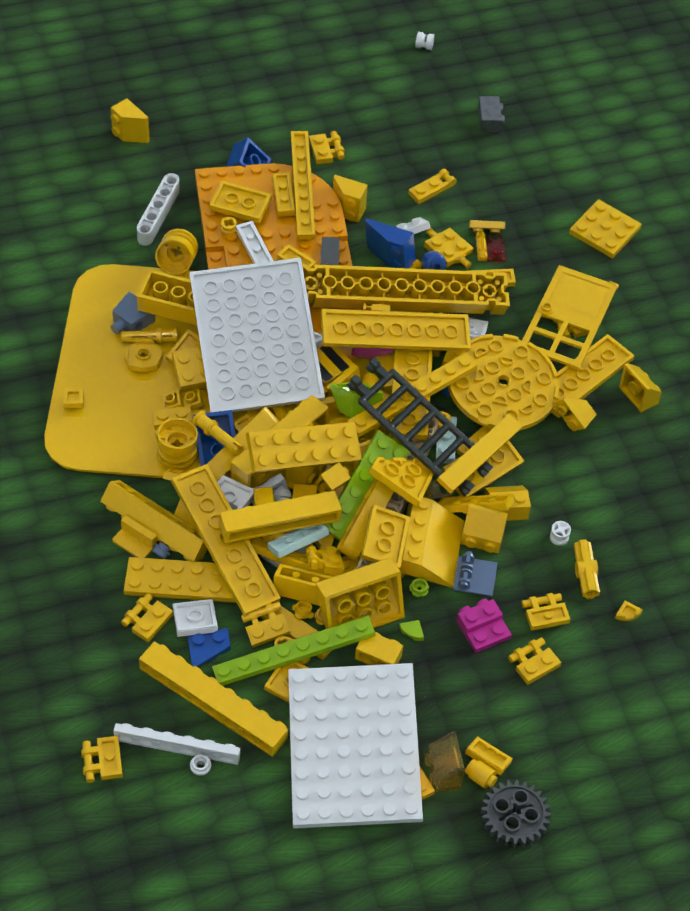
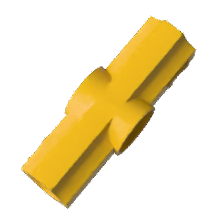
M583 539L575 542L573 546L576 559L575 574L576 578H579L582 597L593 599L600 594L597 579L598 564L597 560H594L591 542Z

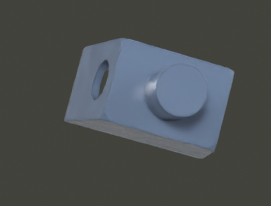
M128 292L113 309L114 323L110 327L115 334H119L122 330L141 331L154 323L156 319L153 314L138 311L137 296Z

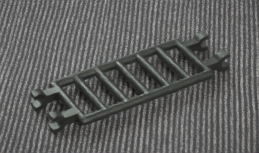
M376 357L370 360L369 365L365 369L375 374L380 379L368 389L355 374L346 385L350 390L355 391L361 396L358 399L359 405L437 477L444 473L439 467L462 444L469 449L475 445L396 370L391 369L387 372ZM393 378L401 386L375 409L367 401ZM407 391L415 399L389 422L382 414ZM421 404L429 412L406 435H403L396 427ZM435 417L443 426L418 449L410 440ZM449 430L457 439L432 462L424 454ZM485 462L477 471L484 478L493 466ZM465 480L458 488L462 495L466 496L475 485Z

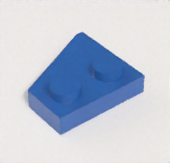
M228 628L218 629L214 633H197L187 636L191 665L198 668L208 661L210 663L218 655L231 650Z

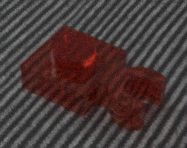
M492 234L489 235V244H487L488 262L506 261L505 244H501V234H499L497 240L492 238Z

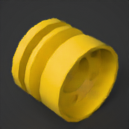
M177 228L168 231L155 253L157 265L162 271L171 275L185 273L189 270L198 252L197 240L192 233L185 229Z
M172 418L164 421L158 427L157 458L163 466L181 470L188 468L196 461L198 431L192 422L183 418Z

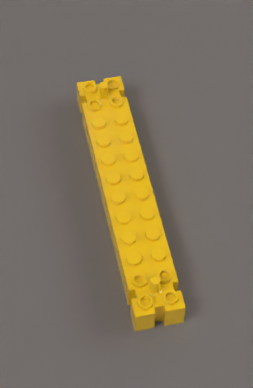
M302 264L308 302L312 303L313 308L363 309V303H366V306L383 303L390 305V311L483 314L485 310H489L490 314L504 315L510 306L509 292H504L508 287L507 273L493 272L491 276H486V272L318 264H314L313 268H307V264Z

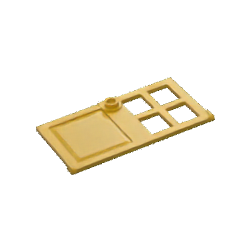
M559 265L522 341L529 343L533 333L553 339L554 342L550 350L540 349L550 360L579 371L619 285ZM540 318H548L562 323L558 334L537 327ZM567 326L588 332L589 334L585 342L582 343L563 336ZM562 342L581 349L577 360L555 353L559 343Z

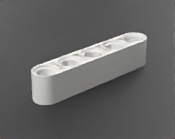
M169 173L161 181L137 225V240L139 244L149 245L156 237L180 192L178 175Z

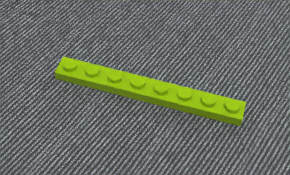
M368 615L212 666L216 680L220 685L225 686L376 635Z

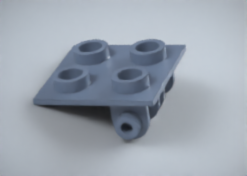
M466 551L463 557H458L453 590L492 597L498 563L474 559L473 553Z

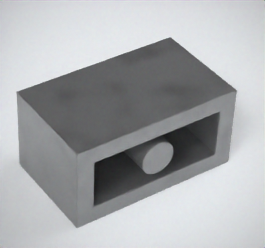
M479 96L478 115L480 132H501V125H504L505 117L501 114L503 113V103H500L499 96Z

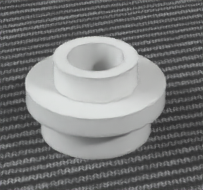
M196 755L190 762V769L195 775H205L211 769V761L205 755ZM203 764L204 767L198 768L197 765Z

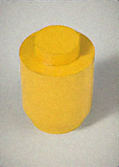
M473 759L465 770L468 778L484 789L492 788L498 779L496 777L497 771L481 760Z

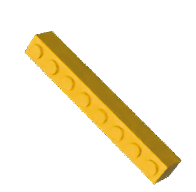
M154 641L139 658V666L142 671L273 757L288 739V729L285 724L270 718L267 712L258 710L249 700L242 699L232 689L223 687L214 677H208L197 666H191L182 656H176L170 652L165 645H159Z

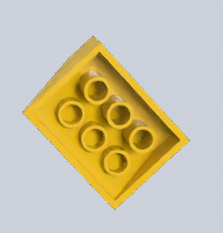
M423 497L417 507L409 503L406 516L410 517L401 568L399 570L403 574L453 588L464 520L436 501Z
M391 558L316 583L317 598L326 629L368 615L373 628L405 618L401 571Z

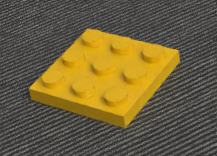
M598 199L570 228L569 234L613 259L641 229L642 224Z

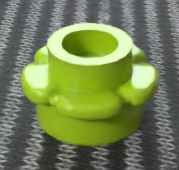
M417 578L410 584L409 589L415 597H424L428 594L429 585L426 580Z

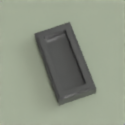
M322 237L320 265H339L340 238Z

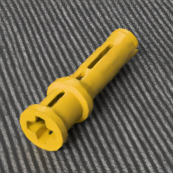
M158 327L156 330L121 331L122 343L133 342L137 339L146 338L157 341L159 344L163 342L177 343L178 329L177 327L173 329Z
M199 411L193 417V425L201 428L205 435L214 437L234 453L235 456L243 451L244 446L222 430L216 420H211L207 417L206 412Z

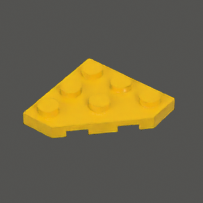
M377 457L368 471L375 479L381 481L416 507L421 502L434 475L417 458L406 460V458L393 457L391 460H385L384 457Z

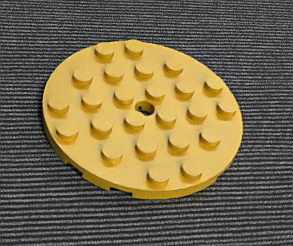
M486 334L470 340V351H456L452 360L467 353L478 364L477 370L448 386L450 395L461 412L474 422L490 429L495 427L508 414L513 416L523 426L521 430L535 426L543 421L554 408L552 402L558 398V374L549 357L533 343H526L519 340V337L508 334L503 336ZM499 380H506L508 384H501Z

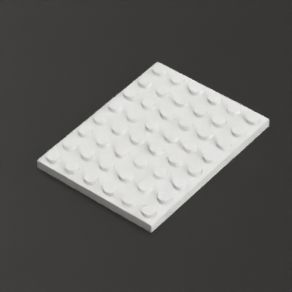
M301 258L189 272L210 412L226 410L239 412L264 407L298 404L311 395L318 400H325Z
M413 663L288 669L293 828L423 822Z

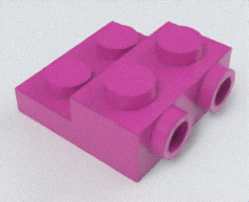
M482 599L477 603V606L472 608L465 606L460 609L457 615L456 622L475 654L507 641L512 636L502 619L503 614L494 599L489 601Z

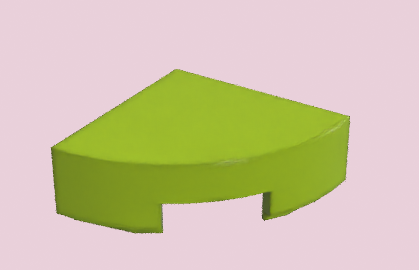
M419 620L399 623L400 631L404 635L413 638L415 641H424Z

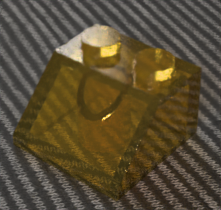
M454 731L429 744L428 752L424 755L426 766H430L431 770L429 780L431 785L435 786L436 793L461 789L465 768L456 732Z

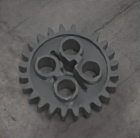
M516 779L515 784L512 785L507 780L506 786L499 782L498 789L493 786L491 793H486V799H483V807L480 814H483L481 822H487L484 829H491L490 837L497 835L496 842L504 839L505 846L512 842L513 848H516L517 843L520 842L521 846L525 847L526 841L533 845L534 838L539 841L541 834L545 835L547 830L545 827H549L551 813L548 812L550 805L545 804L547 797L540 798L541 790L534 792L535 785L528 788L526 781L523 785H519V781ZM517 798H521V799H523L525 802H522V803H521V802L516 801V799H517ZM501 806L504 807L506 810L500 811L496 807ZM526 816H532L535 820H528ZM512 824L516 828L510 829L507 825Z

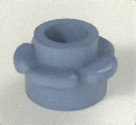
M161 542L154 544L155 547L152 549L154 554L161 559H166L167 556H170L168 552L170 550L169 547Z

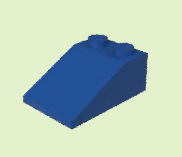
M366 218L367 248L390 268H410L416 260L414 233Z
M232 410L206 413L207 417L218 422L222 430L232 438L235 437ZM196 426L198 431L197 451L200 466H203L224 446L214 437L205 435L203 430Z

